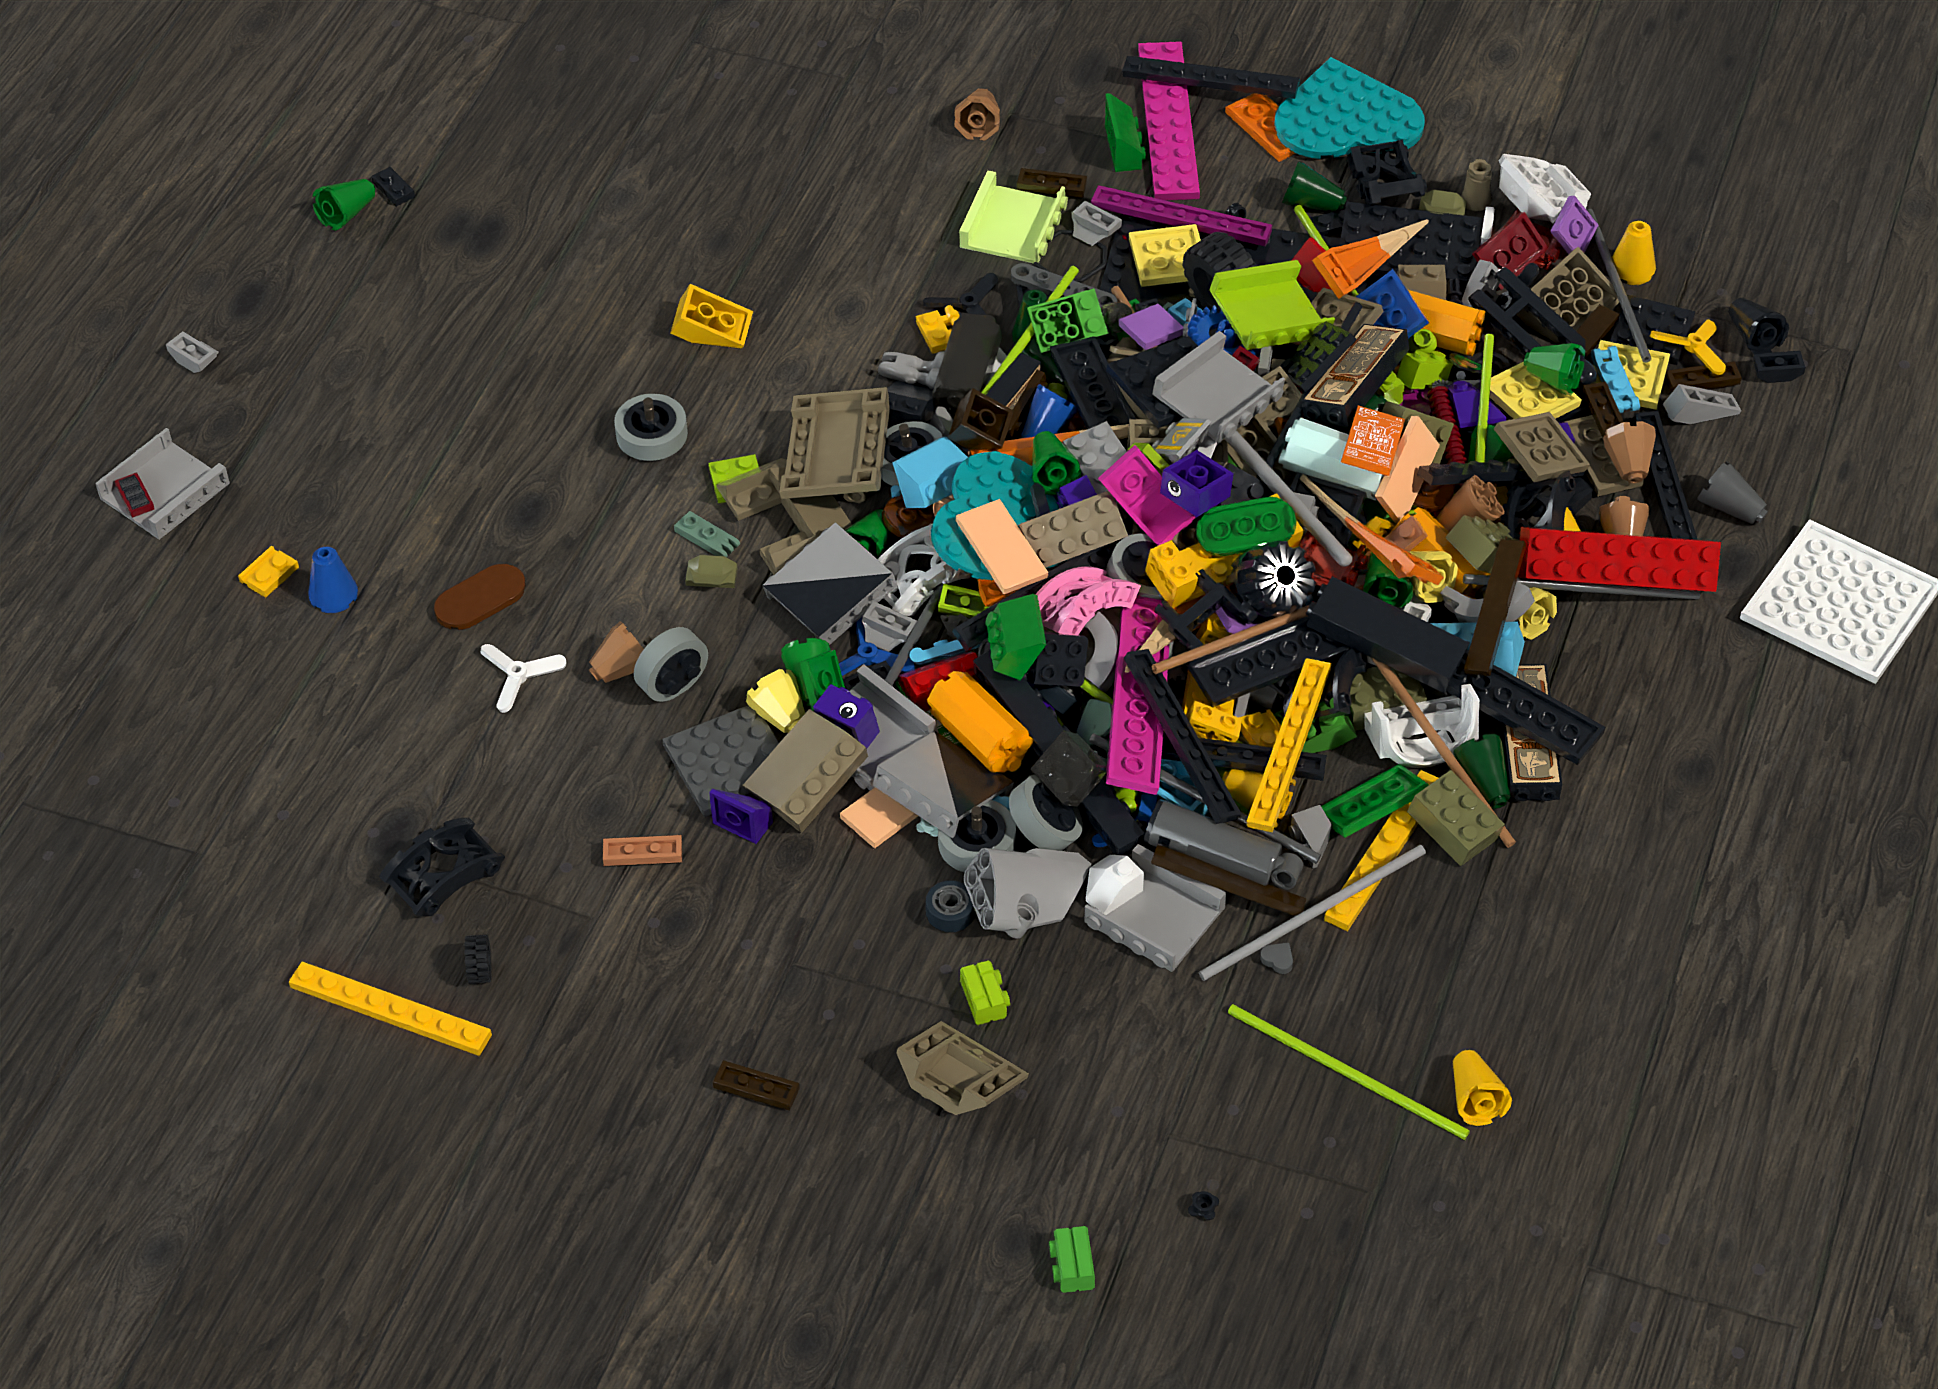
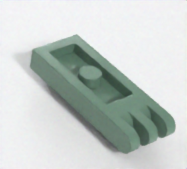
M691 511L674 525L676 533L715 556L727 557V553L731 554L734 548L740 545L737 538Z

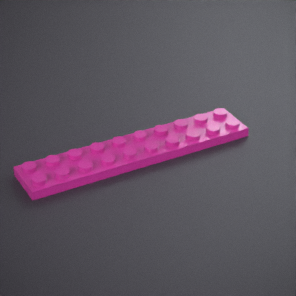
M1182 42L1138 43L1139 57L1184 63ZM1141 79L1154 198L1161 200L1199 199L1200 190L1187 85Z
M1137 595L1132 608L1121 606L1119 646L1115 669L1106 784L1157 795L1160 783L1163 728L1132 672L1125 673L1127 664L1124 657L1127 652L1138 651L1162 621V618L1154 610L1158 604L1163 605L1161 604L1162 600ZM1170 644L1152 655L1156 663L1169 659ZM1168 670L1162 672V674H1163V676L1165 677L1166 681H1167Z

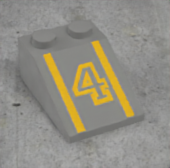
M1182 418L1178 424L1173 422L1165 431L1167 436L1161 442L1158 439L1152 445V448L1169 465H1172L1199 448V445L1204 441L1211 421L1209 419Z

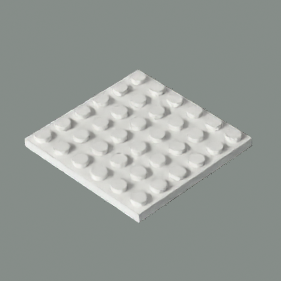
M1809 519L1743 609L1740 619L1876 684L1938 595V579Z

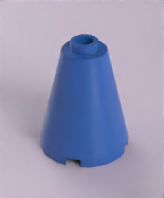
M1039 384L1036 388L1020 439L1035 437L1043 431H1049L1053 434L1058 433L1078 412L1076 406Z
M321 547L313 553L308 591L312 606L320 608L325 613H337L346 610L353 600L356 601L358 596L355 580L336 550L331 547Z

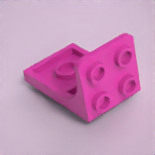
M1135 445L1098 477V480L1157 546L1173 540L1174 536L1183 528L1189 526L1196 517L1160 494L1162 476Z

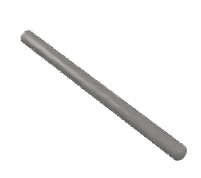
M1236 430L1231 437H1226L1225 440L1271 491L1274 494L1277 493L1283 501L1292 507L1296 518L1341 567L1350 565L1352 562L1351 554Z

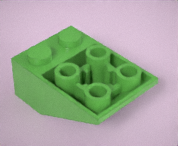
M1094 288L1027 307L1040 353L1050 351V346L1093 336L1099 339L1108 334Z
M1333 698L1330 700L1331 708L1327 707L1323 700L1320 702L1321 711L1334 708ZM1283 709L1273 714L1281 725L1284 720ZM1349 715L1312 723L1302 752L1316 753L1335 749L1356 738L1357 734Z

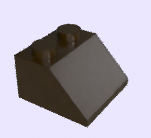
M972 388L959 402L948 439L967 449H1001L1014 410Z

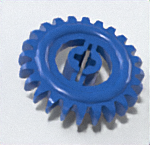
M1215 305L1212 307L1211 312L1208 307H1205L1203 312L1198 310L1196 315L1194 314L1188 324V336L1199 346L1210 338V330L1217 328L1216 333L1220 331L1226 335L1223 350L1233 355L1238 347L1232 348L1237 334L1223 311L1220 310L1218 313ZM1261 348L1248 351L1259 357Z

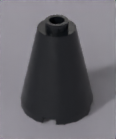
M1738 298L1730 305L1729 315L1747 347L1754 354L1772 353L1771 349L1776 345L1780 347L1788 336L1789 324L1781 313L1746 298Z

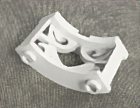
M933 524L903 537L878 558L893 573L898 585L884 599L893 607L892 610L906 616H914L920 606L934 593L932 589L939 584H949L960 579H969L972 575L960 568L956 571L938 555L931 539V527ZM911 554L933 555L930 562L931 569L927 572L913 570L906 573L907 562ZM898 589L901 595L899 599L893 594Z

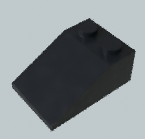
M896 381L887 387L889 394L887 429L904 422L917 421L928 423L942 395V391L901 381Z

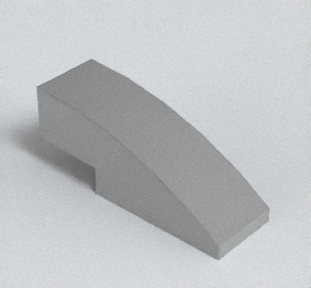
M1479 260L1462 297L1463 305L1472 307L1468 298L1477 289L1483 291L1496 302L1499 295L1495 291L1500 282L1497 278L1494 279V275L1499 269L1492 262Z

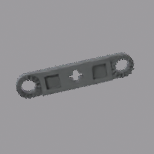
M1025 263L1016 264L1011 269V279L1014 284L1017 283L1018 286L1028 287L1029 290H1040L1049 297L1063 278V276ZM1020 272H1021V273L1024 272V273L1026 274V272H1027V275H1026V276H1019L1018 273L1020 274ZM1073 280L1060 298L1090 290L1094 287ZM1094 288L1102 315L1105 314L1107 316V314L1115 313L1117 310V298L1111 293ZM1103 301L1106 303L1107 301V303L1110 302V305L1103 306L1101 305V303H1103Z

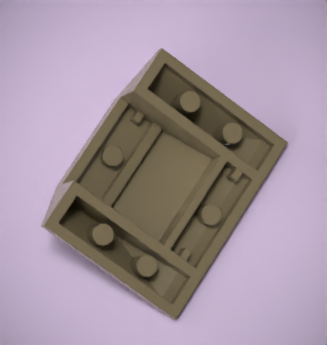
M942 1021L900 1046L896 1052L910 1087L920 1093L922 1097L930 1099L945 1111L954 1115L987 1106L1027 1079L1029 1075L1026 1071Z

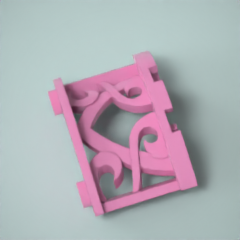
M1077 567L1058 574L1049 580L1035 595H1038L1044 627L1060 634L1079 635L1086 623L1095 616L1094 612L1097 610L1116 606L1132 608L1141 585L1128 580L1109 578L1106 576L1107 571L1100 568ZM1080 593L1077 596H1073L1065 600V598L1073 594Z

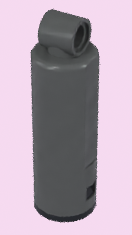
M1162 799L1158 800L1144 836L1145 844L1157 847V844L1264 886L1269 885L1272 880L1273 884L1280 889H1292L1296 885L1303 869V862L1297 855L1292 853L1280 855L1282 845L1278 842L1227 823L1216 824L1211 817Z

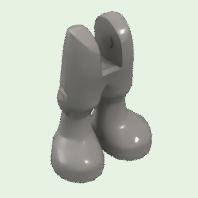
M943 351L938 352L933 361H924L913 355L885 352L882 362L878 367V373L890 379L909 384L918 383L932 390L939 391L942 388L943 379L947 375L949 354Z

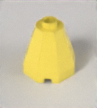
M1407 551L1429 562L1444 577L1439 585L1429 581L1423 583L1416 576L1409 577L1413 585V593L1420 601L1425 603L1442 602L1441 591L1446 585L1452 589L1455 587L1458 566L1451 560L1453 559L1452 556L1444 551Z
M1536 587L1530 588L1535 602L1518 618L1523 637L1525 636L1530 640L1547 631L1550 626L1547 622L1549 617L1554 618L1557 613L1556 596Z
M778 669L761 678L757 682L759 687L755 691L751 688L747 692L746 702L762 718L783 733H789L804 716L805 711L796 677L791 670H786L785 673L783 669Z

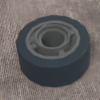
M944 881L937 883L929 890L926 895V916L929 923L936 929L944 932H957L965 929L972 923L975 917V909L964 883Z

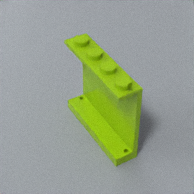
M1298 260L1215 273L1209 290L1246 350L1298 341L1302 342L1308 340L1313 335L1314 329L1319 324L1325 321L1334 324V317H1325L1323 319L1319 317L1296 279L1301 269Z

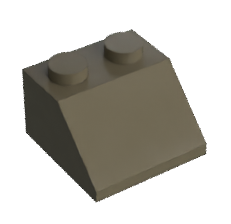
M1398 265L1397 275L1408 290L1446 300L1445 265Z

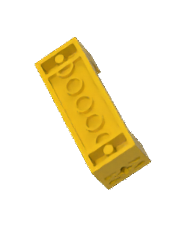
M1277 493L1272 496H1269L1280 498ZM1298 522L1296 523L1294 534L1288 540L1289 547H1297L1300 544L1304 530ZM1170 540L1150 549L1145 572L1164 600L1172 608H1175L1206 594L1196 585L1198 581L1196 572L1200 575L1198 571L1204 569L1216 583L1226 585V578L1233 570L1231 564L1243 553L1215 556L1208 553L1200 543L1179 551L1173 541Z
M1213 613L1203 622L1195 636L1205 645L1229 636L1231 633L1227 632L1219 617ZM1188 669L1182 709L1199 738L1236 743L1240 735L1242 722L1241 718L1233 716L1236 698L1211 707Z

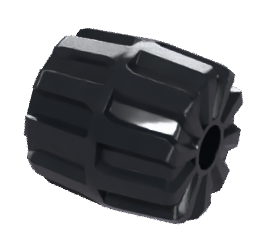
M1288 541L1267 542L1254 546L1233 561L1231 564L1233 570L1226 578V586H1229L1230 591L1241 602H1248L1255 609L1258 617H1261V619H1273L1287 613L1290 614L1307 603V596L1314 593L1316 582L1312 579V573L1316 569L1313 562L1306 560L1304 557L1306 551L1300 546L1289 547Z

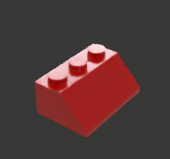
M1311 237L1291 260H1298L1301 265L1296 280L1313 292L1319 293L1322 288L1332 290L1312 261L1326 250Z
M965 651L900 674L897 677V681L907 698L924 712L932 709L927 699L935 684L941 679L944 681L950 679L948 674L953 671L967 672L986 690V687L974 673L973 660L978 658L974 652Z

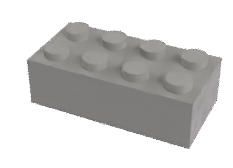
M1106 421L1063 441L1066 448L1077 458L1080 464L1081 477L1088 476L1097 495L1108 491L1098 480V477L1127 452ZM1115 499L1122 520L1130 517Z

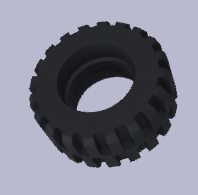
M1213 232L1187 249L1182 263L1185 269L1184 275L1188 280L1187 283L1192 288L1196 299L1201 302V306L1203 308L1208 307L1211 312L1212 307L1215 305L1218 313L1221 308L1209 290L1215 273L1257 266L1249 252L1245 251L1244 246L1236 242L1234 237L1228 236L1224 232Z

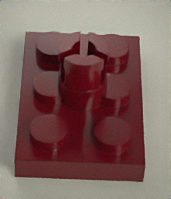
M1519 212L1474 251L1472 255L1477 262L1479 260L1492 262L1499 270L1506 267L1518 276L1527 264L1533 263L1549 248L1526 213ZM1499 284L1496 291L1502 290L1504 287Z

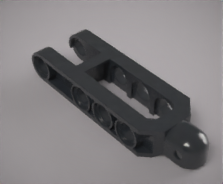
M1506 267L1501 268L1494 275V279L1497 278L1500 284L1508 291V295L1516 301L1510 308L1503 311L1479 289L1468 298L1473 308L1486 311L1484 319L1524 356L1533 347L1542 346L1512 319L1522 309L1528 313L1531 312L1539 319L1541 325L1552 331L1558 337L1560 343L1578 344L1585 350V339ZM1580 355V361L1584 362V369L1577 388L1583 389V385L1596 382L1597 373L1595 368L1585 359V356Z

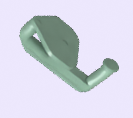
M1096 699L1088 701L1077 729L1078 743L1084 750H1089L1094 746V744L1089 742L1093 733L1109 741L1112 704ZM1096 750L1088 756L1087 763L1107 771L1108 752L1106 751V759L1098 755Z

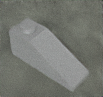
M1678 384L1663 403L1668 417L1676 423L1694 424L1738 415L1741 412L1732 394Z

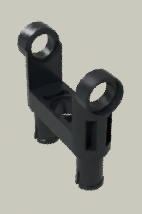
M1204 569L1198 571L1200 575L1197 572L1195 574L1198 577L1196 585L1206 595L1183 614L1177 613L1166 600L1161 602L1163 606L1158 604L1154 610L1169 625V631L1186 647L1187 651L1203 645L1192 631L1223 605L1239 621L1243 620L1246 624H1251L1258 618L1255 609L1248 602H1241L1224 584L1216 583Z

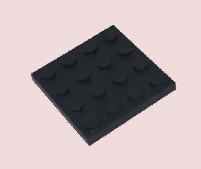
M1189 336L1108 363L1106 371L1158 429L1180 421L1184 417L1152 394L1155 379L1198 347V345Z

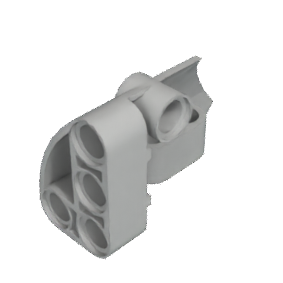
M982 848L966 868L964 883L981 926L986 930L1005 931L1009 936L1017 939L1023 937L1029 928L1063 920L1085 880L1091 863L1081 854L1074 852L1035 848L1024 853Z

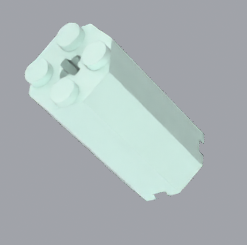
M1303 418L1296 419L1292 428H1289L1285 438L1288 444L1286 449L1282 450L1278 463L1283 464V468L1296 473L1299 472L1366 492V498L1376 500L1375 494L1384 476L1342 463L1341 459L1349 435Z

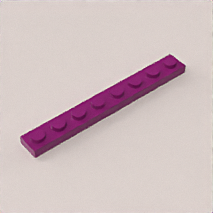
M1098 185L1091 200L1092 205L1103 210L1173 226L1196 224L1200 232L1208 234L1224 232L1236 240L1266 246L1272 232L1271 224Z

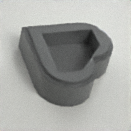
M1281 943L1263 947L1260 954L1261 963L1267 967H1272L1276 973H1289L1293 967L1290 944Z

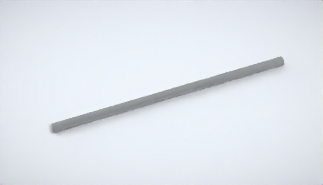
M1419 845L1199 971L1201 979L1205 981L1421 857L1426 854L1424 847Z

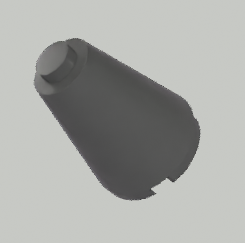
M1728 461L1717 469L1708 481L1707 490L1703 488L1697 498L1698 501L1750 524H1754L1755 521L1760 523L1768 513L1765 509L1767 504Z

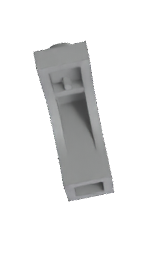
M1518 581L1515 585L1505 622L1517 620L1535 602L1530 588ZM1446 585L1441 591L1445 602L1444 606L1452 613H1455L1459 623L1477 622L1483 599L1468 598Z
M1098 611L1084 626L1085 629L1092 633L1095 640L1094 654L1085 666L1084 677L1106 693L1115 681L1119 637L1114 626Z

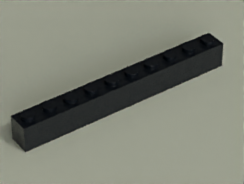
M991 650L974 659L973 666L976 676L989 693L1028 730L1029 736L1033 739L1031 746L1060 785L1072 797L1077 807L1114 855L1127 856L1132 853L1137 844L1145 845L1144 836L1146 830L1139 820L1135 821L1130 815L1131 810L1126 802L1119 801L1114 787L1106 784L1102 779L1099 768L1087 763V755L1080 744L1076 745L1069 729L1065 725L1061 726L1057 721L1058 718L1055 711L1050 706L1046 707L1042 702L1043 697L1038 689H1032L1028 684L1029 680L1026 674L1021 680L994 671ZM1063 742H1067L1063 747L1062 745L1058 747ZM1052 751L1056 752V755L1053 759L1049 761L1045 760V756ZM1049 754V755L1047 756V758L1050 759V758H1052L1054 755H1053V754Z

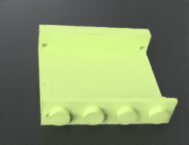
M987 171L960 228V248L1029 263H1039L1041 256H1045L1047 252V241L1053 239L1055 225L1060 223L1061 211L1067 207L1068 197H1065V187L1062 186L1060 191L1057 192V198L996 186V172Z

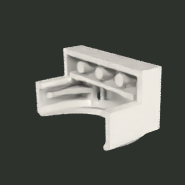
M1471 684L1462 685L1461 699L1456 696H1449L1416 703L1436 731L1441 730L1438 732V735L1453 755V751L1462 743L1473 738L1478 740L1480 699ZM1379 701L1372 703V712L1364 713L1365 731L1380 759L1391 758L1394 762L1411 768L1432 767L1445 762L1428 737L1414 740L1402 739L1424 733L1405 705L1383 709V702ZM1447 731L1451 733L1455 740L1454 742L1451 741Z

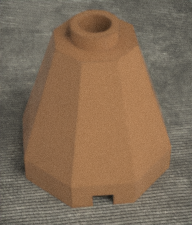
M978 88L956 106L955 128L967 139L974 140L973 137H981L979 140L986 141L999 130L1000 109L994 95L988 89Z
M1643 421L1636 422L1637 426H1630V422L1620 423L1606 429V436L1604 435L1603 438L1604 447L1621 478L1631 484L1640 483L1647 477L1656 437L1655 427Z
M621 621L612 627L589 662L592 666L589 671L597 681L602 679L607 683L634 673L635 664L644 650L632 633L626 630L627 627Z

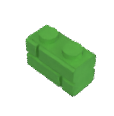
M1081 1226L1073 1227L1072 1229H1056L1054 1231V1240L1049 1241L1050 1257H1056L1057 1265H1052L1054 1283H1060V1290L1063 1293L1075 1292L1076 1290H1093L1095 1288V1274L1088 1228Z

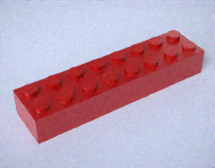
M1521 527L1520 541H1525L1526 543L1525 553L1518 577L1712 592L1717 590L1721 542Z

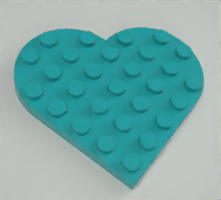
M1332 57L1298 88L1295 99L1287 98L1278 107L1274 120L1277 137L1285 147L1290 148L1291 151L1299 155L1321 159V155H1333V158L1345 155L1350 147H1361L1403 140L1404 145L1409 149L1422 137L1425 124L1423 111L1413 98Z
M998 451L974 454L966 458L958 466L952 481L954 500L940 508L931 527L933 546L944 562L956 571L960 568L973 574V578L994 580L955 521L956 515L1000 499L1017 526L1037 518L1030 492V487L1034 484L1032 466L1014 456ZM1046 494L1050 512L1058 510L1059 508L1054 496ZM1067 559V560L1062 561V562H1060V563L1054 564V565L1049 566V567H1047V568L1059 566V565L1065 563L1066 561H1068V560H1070V559Z

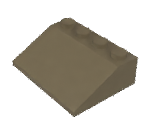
M1579 247L1569 253L1531 288L1539 298L1575 331L1579 329L1599 304L1612 310L1619 303L1613 285ZM1522 309L1516 314L1526 326L1558 345L1564 344L1558 341V337L1547 327L1544 328L1541 325V321L1531 312L1528 313Z
M809 709L748 778L743 787L760 801L767 803L775 813L802 833L867 759V749L849 733Z

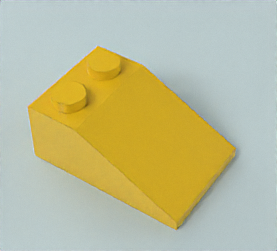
M690 284L680 298L670 334L691 343L743 348L753 311Z

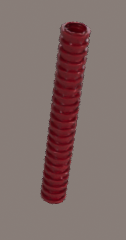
M1444 386L1434 387L1427 392L1432 416L1454 423L1443 454L1446 464H1450V462L1468 463L1448 389ZM1464 483L1455 484V493L1462 487Z

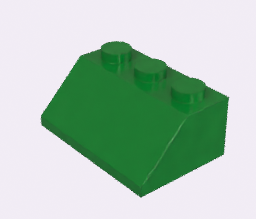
M1107 93L1105 94V130L1115 172L1141 170L1142 160L1146 159L1144 146H1140L1142 145L1141 131L1137 132L1138 118L1133 116L1130 106L1112 94Z
M1035 594L999 603L994 611L987 615L985 622L988 630V642L990 643L994 671L1018 680L1023 678L1046 646L1038 595Z

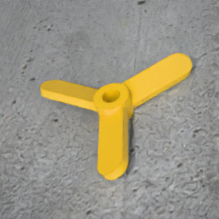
M1706 320L1695 333H1690L1687 338L1651 331V338L1684 345L1685 349L1694 353L1713 374L1722 375L1725 372L1726 365L1705 344L1717 330L1713 321Z

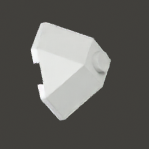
M1109 855L1089 869L1086 902L1091 907H1096L1103 914H1109L1143 891L1144 872L1128 856Z

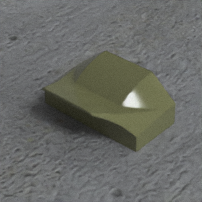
M1432 190L1421 197L1419 210L1432 211L1430 213L1442 215L1443 213L1465 215L1467 201L1454 192Z
M699 555L688 561L686 586L735 588L738 571L737 563L725 556Z

